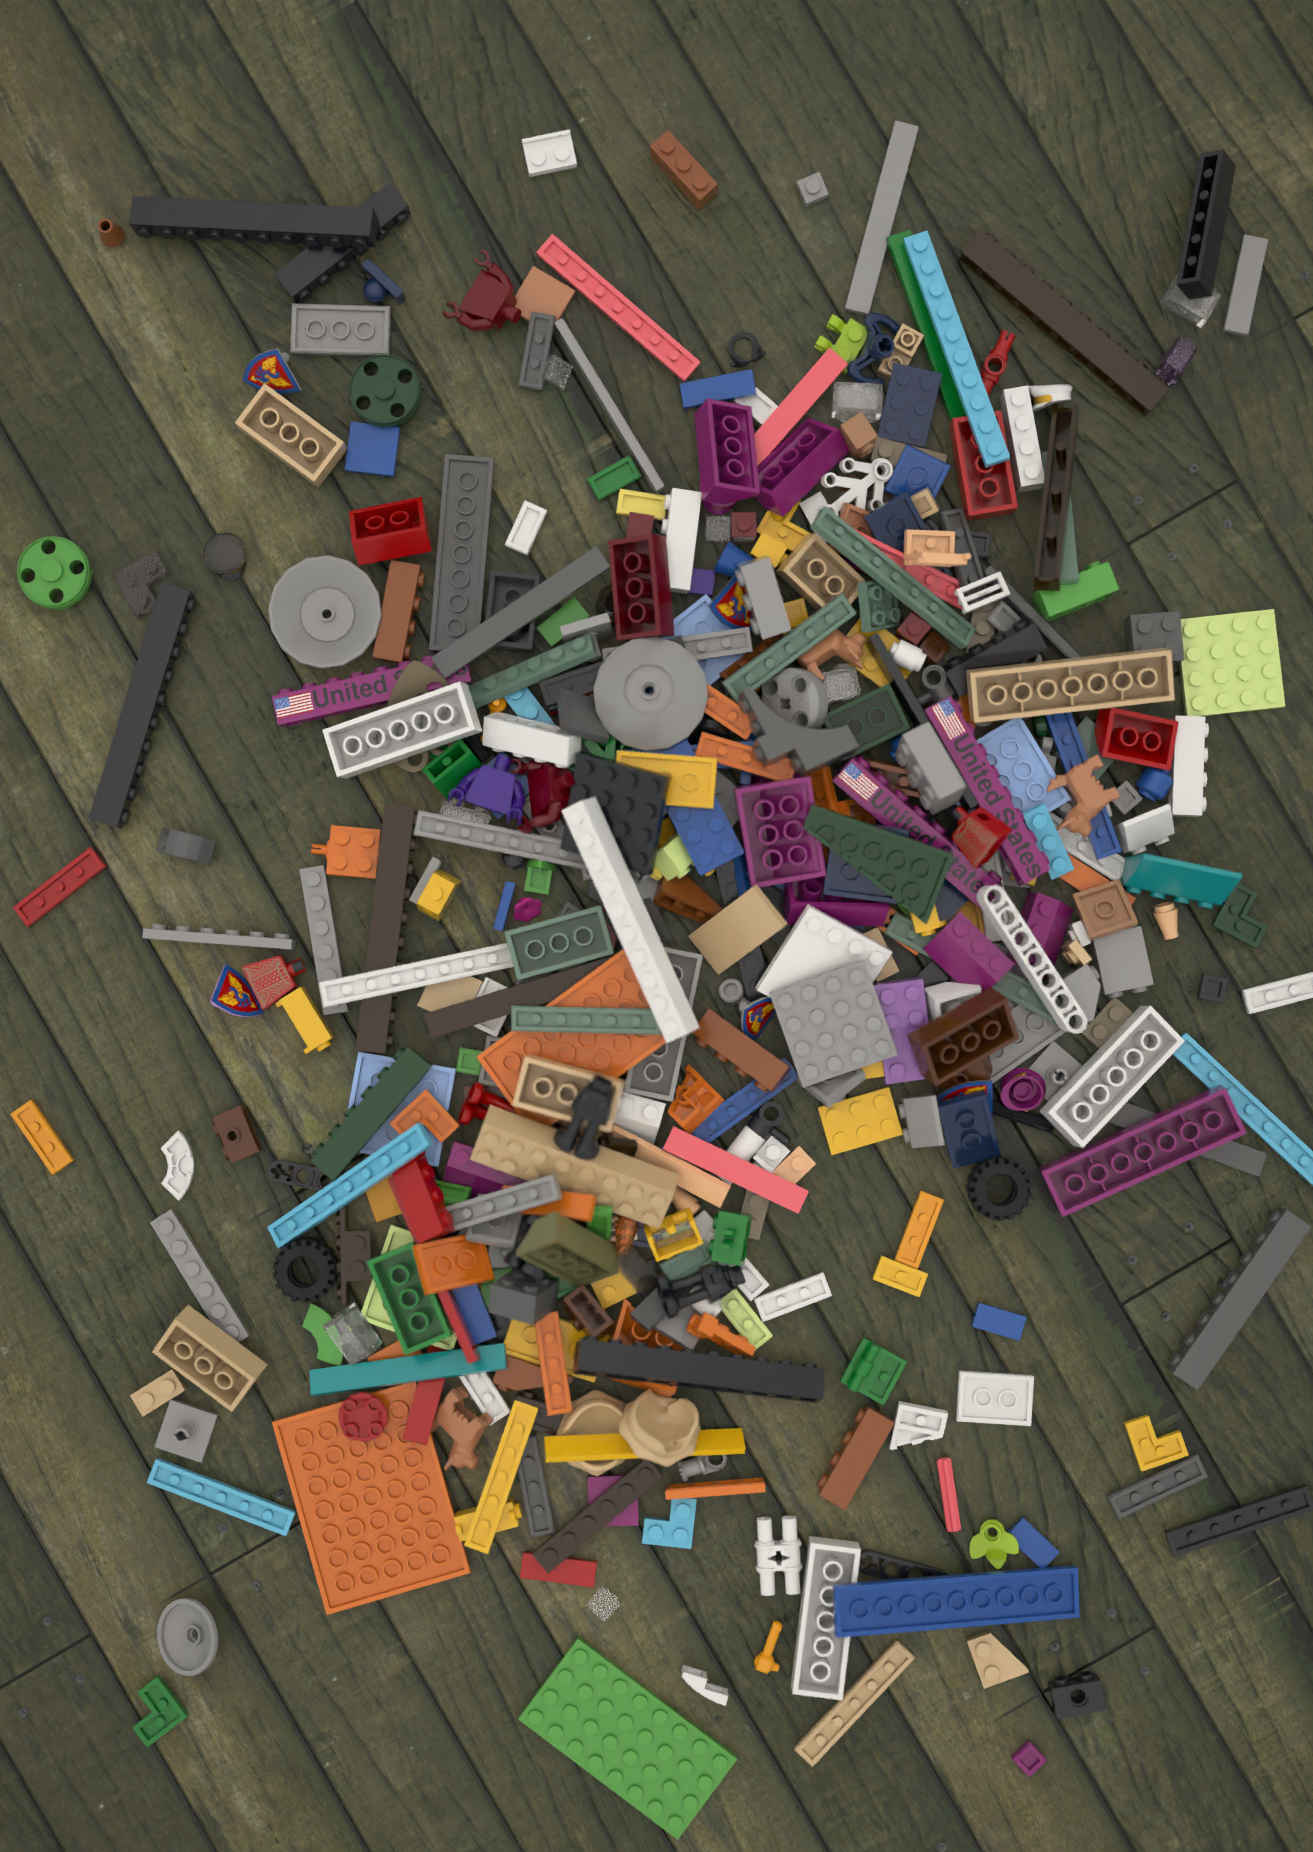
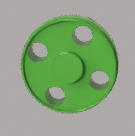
M54 536L37 539L28 545L21 554L17 566L18 581L25 595L36 604L55 610H66L79 602L87 593L93 575L92 565L85 552L72 541ZM50 544H55V551L52 554H47V547ZM78 564H84V570L81 574H75L74 572ZM30 572H35L34 580L27 583L26 576ZM58 592H63L64 597L62 601L55 603V595Z

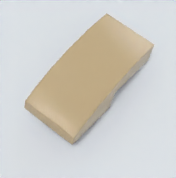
M902 324L893 340L895 347L892 355L882 361L878 372L890 378L893 363L908 366L924 335Z

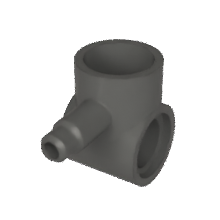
M938 665L926 667L919 677V684L926 691L917 697L921 707L931 700L936 704L957 693L947 679L945 670ZM935 673L939 678L938 684L932 685L928 683L927 674Z

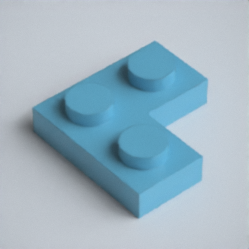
M697 1497L671 1499L669 1519L645 1516L642 1544L691 1549Z

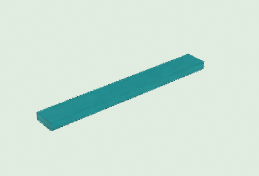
M500 1343L477 1347L481 1359L470 1364L467 1362L462 1349L309 1370L310 1395L319 1396L508 1370L506 1345Z

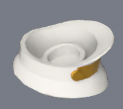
M1068 384L1028 386L1029 393L1034 399L1033 412L1057 402L1071 400L1070 392L1073 387Z

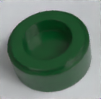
M1044 715L1032 716V728L1037 738L1047 736Z

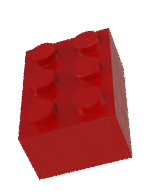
M422 497L349 511L351 540L359 566L432 551L428 519Z

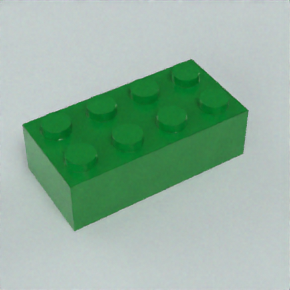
M414 1241L367 1261L404 1355L446 1339L455 1333L438 1294L424 1295L412 1246L416 1245Z

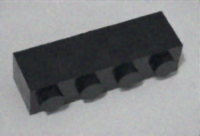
M1031 618L1018 620L1012 625L1013 628L1008 631H999L990 637V641L984 644H975L968 649V653L961 657L959 655L954 656L946 662L947 664L943 666V669L959 698L968 693L966 670L1021 664L1048 649Z

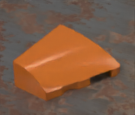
M688 1065L685 1068L687 1074L682 1086L678 1085L676 1098L671 1102L667 1113L687 1133L691 1134L725 1100L696 1070Z

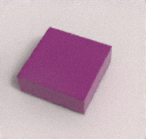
M1029 1739L1011 1756L1012 1760L1028 1777H1031L1047 1761L1046 1757Z

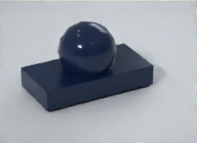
M367 258L361 265L364 272L371 279L366 281L364 285V296L374 303L381 302L388 294L395 302L401 305L405 300L403 290Z

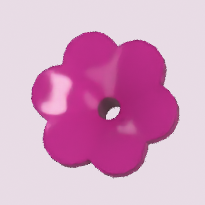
M531 897L520 898L518 904L514 907V919L529 922L533 917H537L541 913V901L538 899L533 900Z

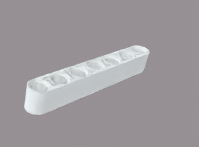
M999 886L981 887L977 892L978 904L1059 1028L1070 1033L1083 1032L1087 1026L1086 1015L1006 892ZM991 890L995 894L993 903H990L987 899V895ZM1004 911L1009 916L1006 924H1003L1001 921V915ZM1018 932L1022 935V942L1019 945L1015 943V935ZM1031 953L1036 957V961L1032 966L1028 962V957ZM1047 974L1049 983L1044 987L1042 977ZM1058 995H1061L1062 1004L1057 1007L1055 999ZM1074 1015L1076 1023L1071 1028L1069 1026V1019Z

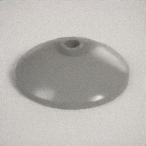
M192 1598L178 1599L167 1605L160 1616L157 1627L159 1650L167 1665L178 1674L193 1676L204 1672L213 1662L218 1647L217 1627L209 1610L202 1603Z

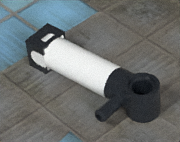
M771 1100L762 1104L726 1151L749 1162L769 1135L784 1146H787L791 1138L776 1127L784 1117L783 1108L777 1102ZM772 1106L777 1109L778 1115L775 1119L768 1120L765 1118L764 1111L767 1107ZM710 1171L708 1172V1174L720 1179L721 1181L729 1185L733 1183Z

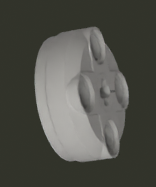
M784 668L762 684L761 701L775 714L788 722L812 729H820L828 712V696L822 681L814 673L801 668Z

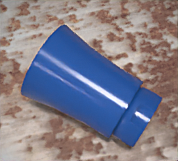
M728 541L713 571L732 578L735 575L734 571L738 570L737 564L755 558L738 548L731 541Z

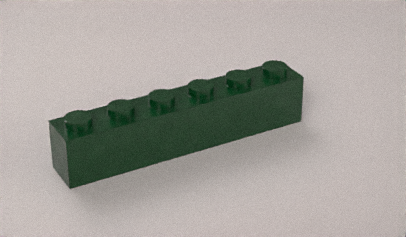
M408 1046L406 1049L403 1047L399 1049L393 1057L395 1060L394 1064L390 1068L385 1066L377 1075L379 1079L374 1087L369 1085L360 1096L363 1098L358 1106L353 1104L344 1114L347 1119L343 1124L339 1125L337 1123L328 1133L331 1138L325 1145L321 1142L311 1153L314 1155V1158L310 1162L332 1181L340 1176L433 1066L413 1047Z

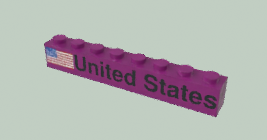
M434 655L421 658V663L432 668L444 678L431 659ZM412 661L400 662L398 667L388 669V666L373 669L374 673L366 675L364 672L352 673L350 678L341 680L340 677L330 678L326 680V684L318 686L316 683L304 684L301 690L293 691L292 688L279 690L278 695L272 696L277 724L284 728L387 704L398 678L405 667ZM466 665L445 679L448 685L457 682L468 685L473 684L470 665ZM432 682L427 685L429 692L442 688V684L438 682Z
M950 695L925 709V714L978 801V805L974 809L976 810L979 807L985 808L1012 829V832L999 847L998 851L1018 886L1020 887L1049 871L1048 865L1050 862L1047 855L1043 851L1040 852L1036 845L1037 838L1032 830L1026 828L1023 822L1025 821L1024 815L1019 808L1014 807L1009 789L1006 786L1003 787L999 781L1000 775L997 768L993 764L990 765L987 760V751L981 743L976 741L974 737L975 731L970 722H965L961 715L962 708L958 701L953 700Z
M852 755L833 776L835 784L884 826L909 829V838L953 853L954 857L945 878L980 909L982 908L977 901V892L981 887L999 886L1003 889L1002 882H1000L1002 878L992 869L988 871L982 865L975 869L953 839L945 834L946 829L937 821L932 823L926 818L928 814L919 805L914 807L907 801L909 797L898 788L895 791L888 785L890 781L880 772L875 774L870 769L871 764L862 756L857 758L855 755ZM992 890L987 895L988 901L991 902L995 898Z

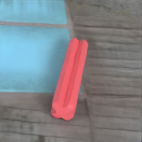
M942 1457L937 1459L936 1463L946 1530L948 1532H957L961 1529L952 1463L949 1457Z

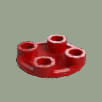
M360 1392L352 1394L344 1400L339 1409L338 1419L346 1438L366 1442L374 1440L382 1434L387 1426L388 1413L386 1406L380 1398L371 1393Z

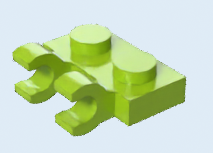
M832 314L826 327L840 335L839 339L833 345L828 339L820 335L814 348L821 353H825L831 348L849 364L856 359L866 341L868 334L866 327L851 318L845 324L842 319ZM847 367L842 372L845 375L847 374Z

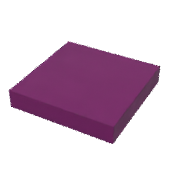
M625 1474L588 1475V1505ZM638 1498L604 1527L638 1526Z

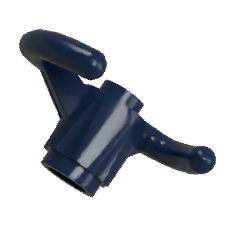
M869 313L864 319V325L868 333L866 342L863 345L860 356L851 361L847 366L848 375L856 382L868 387H882L885 383L884 379L864 376L861 374L860 369L871 362H879L890 357L895 347L892 338L887 334H882L877 323L885 325L895 336L900 329V326L894 320L880 313Z

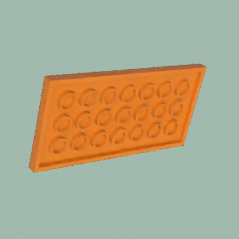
M624 949L546 1005L650 1008ZM510 1031L476 1057L512 1106L524 1057L528 1054L618 1078L665 1044L666 1041L663 1034ZM512 1106L519 1116L549 1127L560 1120L556 1117Z

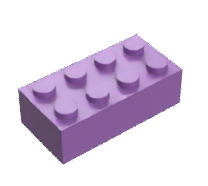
M921 977L873 983L898 1053L896 1056L882 1060L884 1077L882 1079L884 1083L892 1084L926 1079L920 1074L907 1034L928 1023L923 979Z

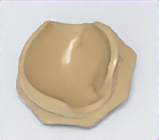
M592 1390L571 1402L573 1412L563 1413L556 1436L620 1433L619 1424L626 1404L624 1401L600 1390ZM626 1459L569 1461L567 1463L591 1475L599 1476L611 1468L624 1463Z
M648 1389L634 1401L626 1404L619 1424V1432L638 1458L668 1467L685 1457L693 1455L695 1452L701 1428L698 1424L699 1413L695 1405L686 1398L665 1397Z

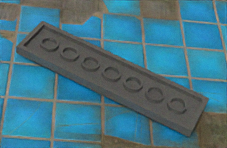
M445 454L429 643L430 651L440 652L482 623L495 462L492 457Z

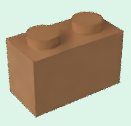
M861 411L841 424L839 428L850 450L848 455L854 460L857 458L863 460L873 452L872 449L875 447L878 437Z

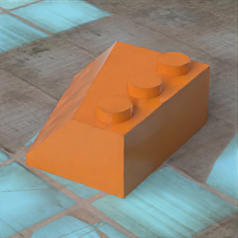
M626 1299L623 1300L609 1339L622 1340L623 1344L626 1345L642 1342L648 1344L647 1347L650 1348L666 1345L671 1346L672 1350L675 1351L683 1349V1347L655 1329L648 1333L630 1317V1313L635 1308ZM608 1378L645 1391L651 1389L654 1393L665 1397H671L677 1389V1386Z

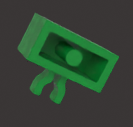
M461 739L457 740L450 747L442 745L441 747L445 751L439 756L433 753L429 754L433 761L422 769L446 799L450 791L457 787L463 777L473 769L481 768L482 766Z
M720 1210L719 1214H715L713 1220V1229H716L715 1238L711 1239L708 1251L709 1254H712L711 1261L737 1266L745 1264L753 1215L729 1210Z

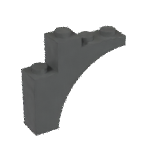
M752 686L744 689L738 698L740 710L743 714H747L750 720L751 731L755 736L759 737L753 744L752 752L755 759L761 762L763 767H767L790 756L792 768L795 772H799L801 777H804L854 754L859 747L848 725L834 729H812L795 725L771 711L757 696Z

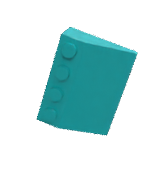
M1139 854L1124 857L1125 862L1120 882L1123 887H1126V892L1141 894V891L1150 892V897L1165 899V896L1174 897V902L1189 904V901L1198 902V907L1213 909V905L1223 904L1242 879V874L1149 854Z

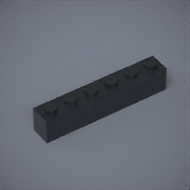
M1224 149L1200 155L1176 283L1189 300L1210 297L1213 293L1236 165Z
M391 183L387 184L359 206L374 208L379 219L376 241L385 239L393 227L404 224L411 214L407 203ZM324 244L309 246L274 273V275L295 304L299 301L304 302L311 297L313 290L328 284L332 279L331 276L338 271L341 272L347 269L355 257L363 256L369 251L370 247L359 249L354 246L343 245L340 248Z

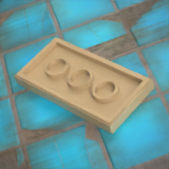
M756 884L693 931L688 937L719 975L787 925V922Z

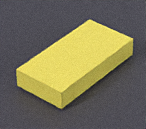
M620 489L616 515L629 517L630 512L653 515L655 521L662 522L666 516V509H664L665 496Z

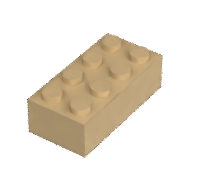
M265 383L235 422L243 433L318 488L347 451V447L341 439Z
M528 1054L524 1057L512 1106L570 1121L574 1113L571 1109V1104L575 1096L589 1082H592L594 1075H600L613 1082L610 1118L599 1127V1130L611 1132L615 1125L626 1080ZM584 1118L582 1125L587 1126L589 1120Z
M189 1305L174 1319L152 1351V1353L231 1412L245 1397L268 1365Z

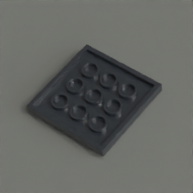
M577 752L573 774L575 783L571 786L568 807L581 800L596 797L627 868L646 875L653 874L671 776L589 753ZM565 821L561 849L581 855L570 828Z

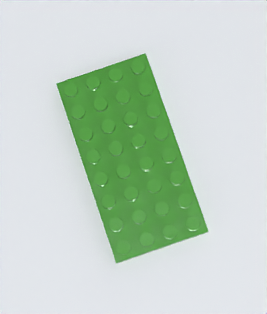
M579 1636L518 1717V1720L677 1840L737 1761V1755Z

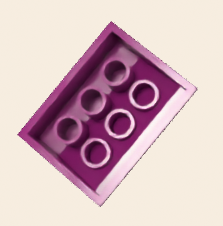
M810 776L733 787L751 888L756 884L758 887L826 876L821 842L802 827L811 803L815 804Z

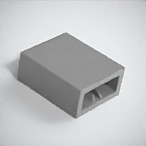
M1141 926L1132 927L1090 941L1094 967L1100 976L1098 979L1101 984L1100 995L1108 994V998L1123 996L1122 991L1132 989L1133 993L1147 991L1148 985L1154 984Z

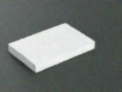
M959 1370L956 1421L1031 1426L1034 1376Z

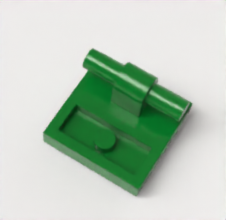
M862 1337L839 1381L847 1385L850 1390L858 1391L884 1405L907 1364V1360Z

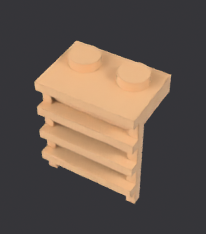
M904 530L903 565L952 567L967 565V559H971V554H954L955 531Z

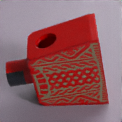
M959 806L950 815L959 825L952 834V839L975 869L987 863L1012 832L1009 826L982 807L968 813L962 806Z
M284 955L275 956L242 967L262 1010L270 1008L281 998L299 987L295 976L306 971L301 958L287 963Z

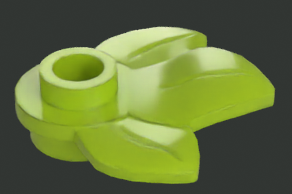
M989 1519L982 1524L980 1533L972 1537L969 1551L972 1559L986 1555L989 1562L996 1569H1000L1006 1561L1007 1553H1019V1544L1014 1535L1005 1531L1001 1522ZM995 1528L997 1534L991 1535L988 1529Z

